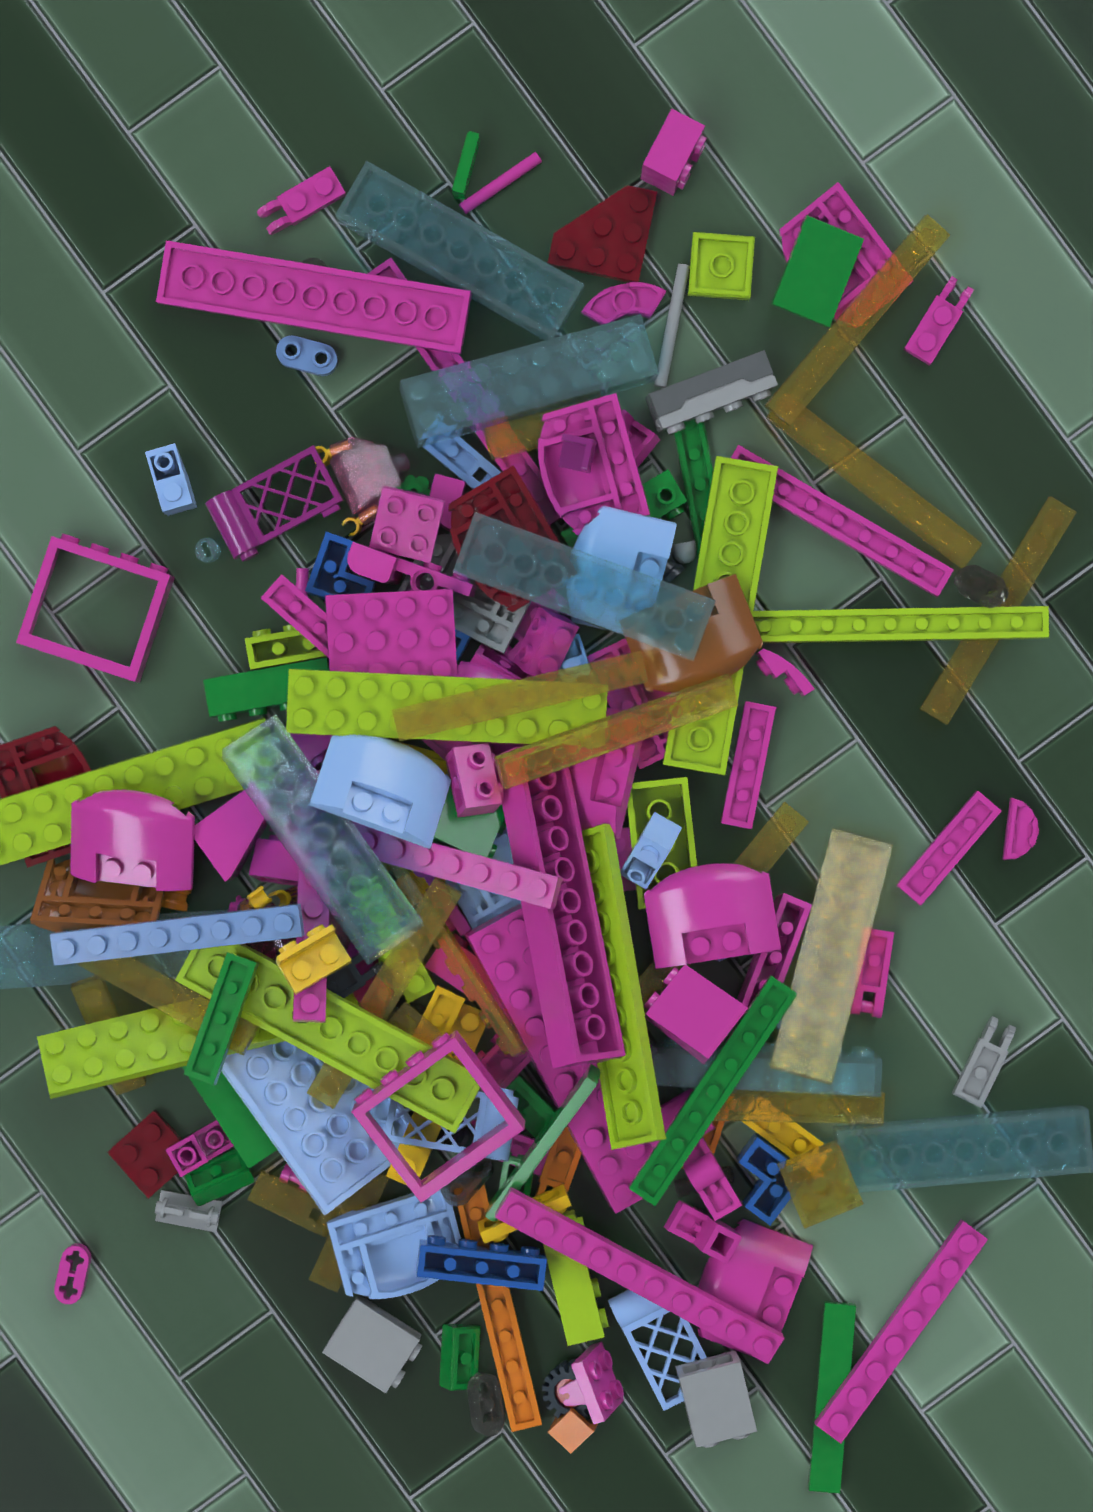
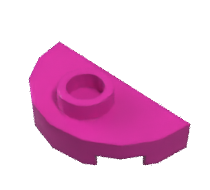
M1010 798L1003 860L1017 859L1026 854L1035 845L1039 834L1038 820L1032 809L1023 801Z

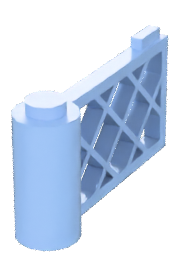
M501 1088L517 1109L519 1098L513 1096L514 1091ZM480 1091L475 1096V1098L480 1099L478 1112L468 1119L464 1117V1122L460 1124L456 1131L458 1132L467 1125L474 1134L473 1143L505 1121L486 1094ZM392 1099L390 1100L385 1134L393 1143L460 1153L466 1148L458 1146L452 1137L455 1133L448 1132L442 1126L440 1127L446 1135L436 1142L427 1141L421 1130L433 1121L427 1120L417 1127L408 1114L411 1109H405L402 1104ZM398 1104L402 1112L395 1116ZM405 1115L415 1130L405 1137L393 1136L394 1122ZM477 1118L476 1127L474 1130L470 1122ZM418 1133L422 1140L411 1139V1137ZM449 1138L453 1145L442 1144V1142ZM512 1139L485 1158L509 1161Z
M629 1289L609 1299L608 1302L612 1312L622 1328L663 1411L683 1402L681 1388H679L678 1394L666 1400L661 1392V1388L665 1379L679 1383L677 1376L667 1374L672 1358L686 1363L697 1361L695 1360L697 1353L700 1359L707 1358L690 1323L679 1317L680 1320L676 1330L660 1326L663 1315L670 1311ZM657 1319L655 1324L650 1323L651 1321ZM641 1326L653 1329L648 1344L635 1341L631 1331ZM683 1326L687 1334L681 1332ZM658 1331L674 1336L669 1351L653 1346ZM679 1338L692 1341L694 1347L690 1358L674 1353ZM640 1348L646 1350L644 1356H643V1354H642ZM651 1352L667 1356L662 1372L649 1368L647 1362ZM654 1376L660 1377L658 1384Z

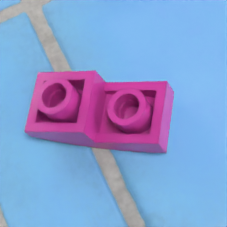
M764 648L756 653L759 658L756 664L766 677L771 675L773 679L785 673L787 678L784 679V682L794 695L799 693L801 697H804L815 689L808 679L784 658Z
M215 1120L165 1150L178 1174L182 1177L233 1147V1144L218 1121Z

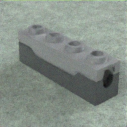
M763 350L649 393L645 400L653 421H655L654 424L658 433L667 430L668 435L685 429L684 423L695 419L697 424L714 418L713 412L722 408L728 413L743 407L741 402L751 397L754 402L771 396L770 390L774 389L778 384L775 376H773L766 352Z

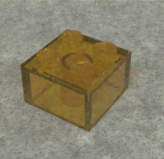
M836 1140L777 1164L804 1229L864 1204Z

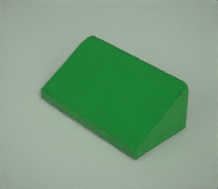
M236 1149L212 1158L184 1175L190 1194L197 1206H202L255 1182L251 1169H248Z
M443 1324L439 1380L441 1387L449 1391L478 1388L481 1326Z

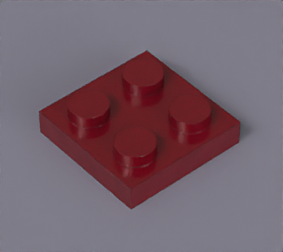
M155 1109L107 1153L149 1199L178 1173L165 1149L182 1139Z

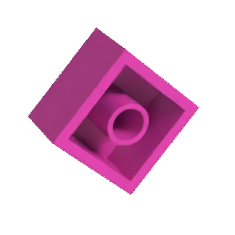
M671 109L643 163L641 180L674 196L677 188L683 190L691 175L690 171L693 167L690 164L691 161L697 163L705 148L704 144L707 140V137L703 136L705 125Z

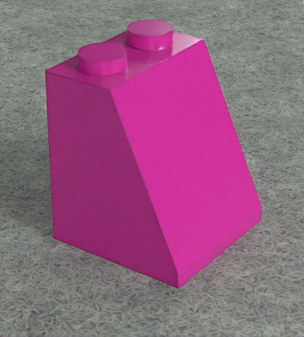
M249 786L195 825V841L225 882L238 877L255 847L257 838L261 837L274 814V809L271 805L275 802L265 788Z
M684 964L680 970L674 967L663 982L668 986L661 995L654 992L643 1006L648 1010L645 1014V1019L704 1065L748 1008Z

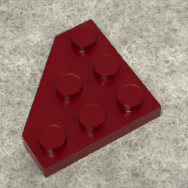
M627 185L554 232L547 266L628 283L639 282L657 191Z

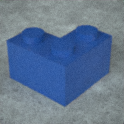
M329 532L325 533L305 589L308 594L325 600V595L375 593L377 587L375 582L349 573L350 567L347 558L354 541Z
M754 1133L736 1157L738 1163L759 1178L742 1202L748 1210L771 1226L808 1174L804 1169Z

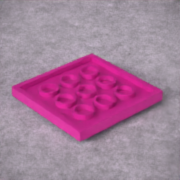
M453 589L325 595L330 671L457 677Z

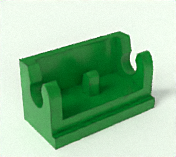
M519 1073L505 1089L513 1090V1096L519 1098L517 1110L526 1121L525 1128L536 1139L557 1110Z

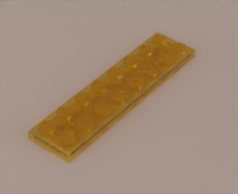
M832 828L790 986L798 994L782 1017L769 1068L825 1084H832L893 845Z

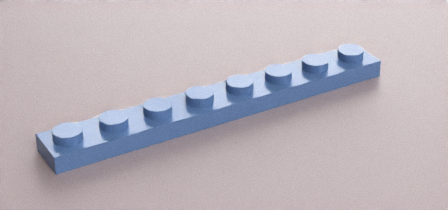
M300 903L55 932L50 934L53 963L56 966L303 937L305 933Z

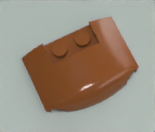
M736 574L709 583L706 586L619 620L645 689L649 692H654V689L663 692L684 693L716 684L745 666L757 649L760 650L763 646V641Z
M54 858L47 861L30 922L49 931L63 932L66 930L156 921L159 918L165 891H156L154 887L106 881L89 882L71 875V859L56 864Z

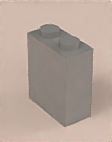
M358 1294L325 1345L322 1353L379 1390L387 1393L390 1386L396 1388L406 1372L401 1369L406 1361L409 1359L413 1362L421 1350L422 1345L418 1343L421 1334Z
M736 1350L675 1366L696 1448L701 1446L705 1448L714 1447L720 1441L731 1438L736 1440L744 1439L750 1433L757 1432L741 1362Z

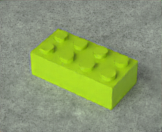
M687 777L632 784L627 805V819L632 849L654 812L682 827L671 851L647 889L636 884L635 891L638 909L646 908L644 893L648 889L651 891L660 881L676 872L697 866Z

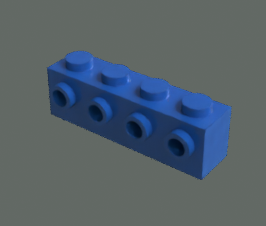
M428 1235L427 1240L420 1239L416 1275L423 1278L543 1291L547 1258L545 1253H540V1248L532 1246H521L520 1251L508 1249L509 1245L504 1243L491 1242L490 1247L477 1246V1241L459 1239L458 1243L446 1242L445 1237Z

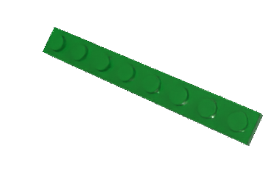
M769 976L665 1131L666 1139L659 1140L628 1186L631 1191L652 1205H657L797 996V992L773 976Z

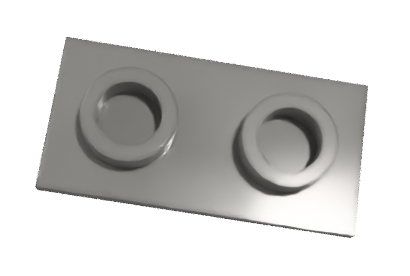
M161 1190L159 1201H157L155 1207V1221L217 1232L223 1201L213 1200L202 1206H197L191 1195Z

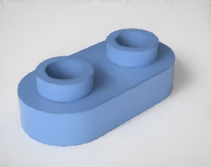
M291 335L282 338L276 348V354L281 364L291 369L317 376H328L335 371L338 365V357L335 350L331 346L317 341ZM289 346L297 348V353L294 356L286 354ZM319 354H325L327 361L319 364L316 362V357Z

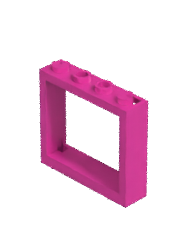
M63 533L61 539L51 536L16 643L140 683L174 581V577L167 574L169 568L155 563H151L148 568L138 564L139 558L121 553L120 558L108 555L110 549L92 543L91 547L87 548L78 545L80 539ZM60 549L158 581L130 667L32 635Z
M457 1030L450 1035L446 1032L441 1037L438 1036L431 1043L433 1047L424 1054L421 1050L413 1054L406 1060L407 1066L399 1072L396 1069L388 1072L380 1079L382 1084L373 1091L370 1088L365 1089L362 1094L354 1099L356 1103L351 1111L420 1203L525 1128V1119ZM453 1051L505 1121L421 1180L369 1113V1110Z

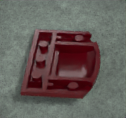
M514 465L449 503L448 512L452 511L450 532L460 561L475 584L489 598L508 607L507 610L511 612L517 611L578 574Z
M52 726L0 744V797L4 798L91 771V768L77 745L60 732L61 729L57 726ZM71 844L24 858L27 868L71 853Z

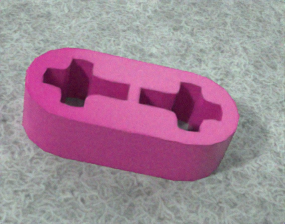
M81 1243L70 1245L62 1253L54 1294L59 1302L63 1304L76 1303L85 1291L91 1264V1253ZM79 1251V1257L84 1258V1262H80L76 1267V1271H73V1260L69 1259L68 1255ZM70 1277H74L73 1288L77 1289V1292L68 1297L66 1296V1290L62 1289V1286H66Z

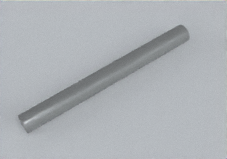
M678 264L654 383V386L660 388L667 387L690 266L686 264Z

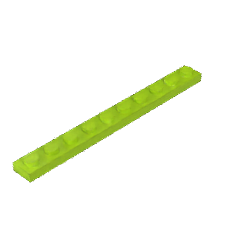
M1049 606L753 611V619L763 643L1049 638Z

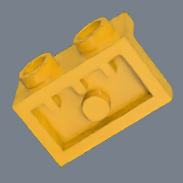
M321 924L310 930L306 934L308 938L298 944L296 941L289 942L278 950L280 955L276 957V964L295 995L351 963V958L335 934L336 929L333 924L326 928Z

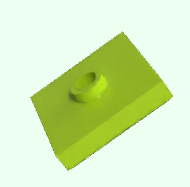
M693 232L688 296L750 300L755 237Z

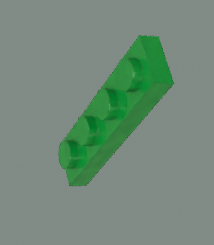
M227 952L184 1075L211 1085L217 1084L257 972L258 962Z

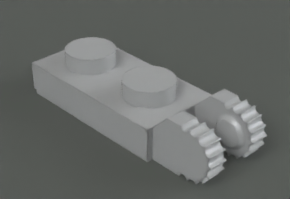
M993 1016L988 1020L981 1038L978 1037L952 1091L953 1095L982 1108L1009 1053L1007 1049L1016 1031V1027L1008 1025L1002 1034L999 1046L990 1043V1039L997 1029L999 1021Z

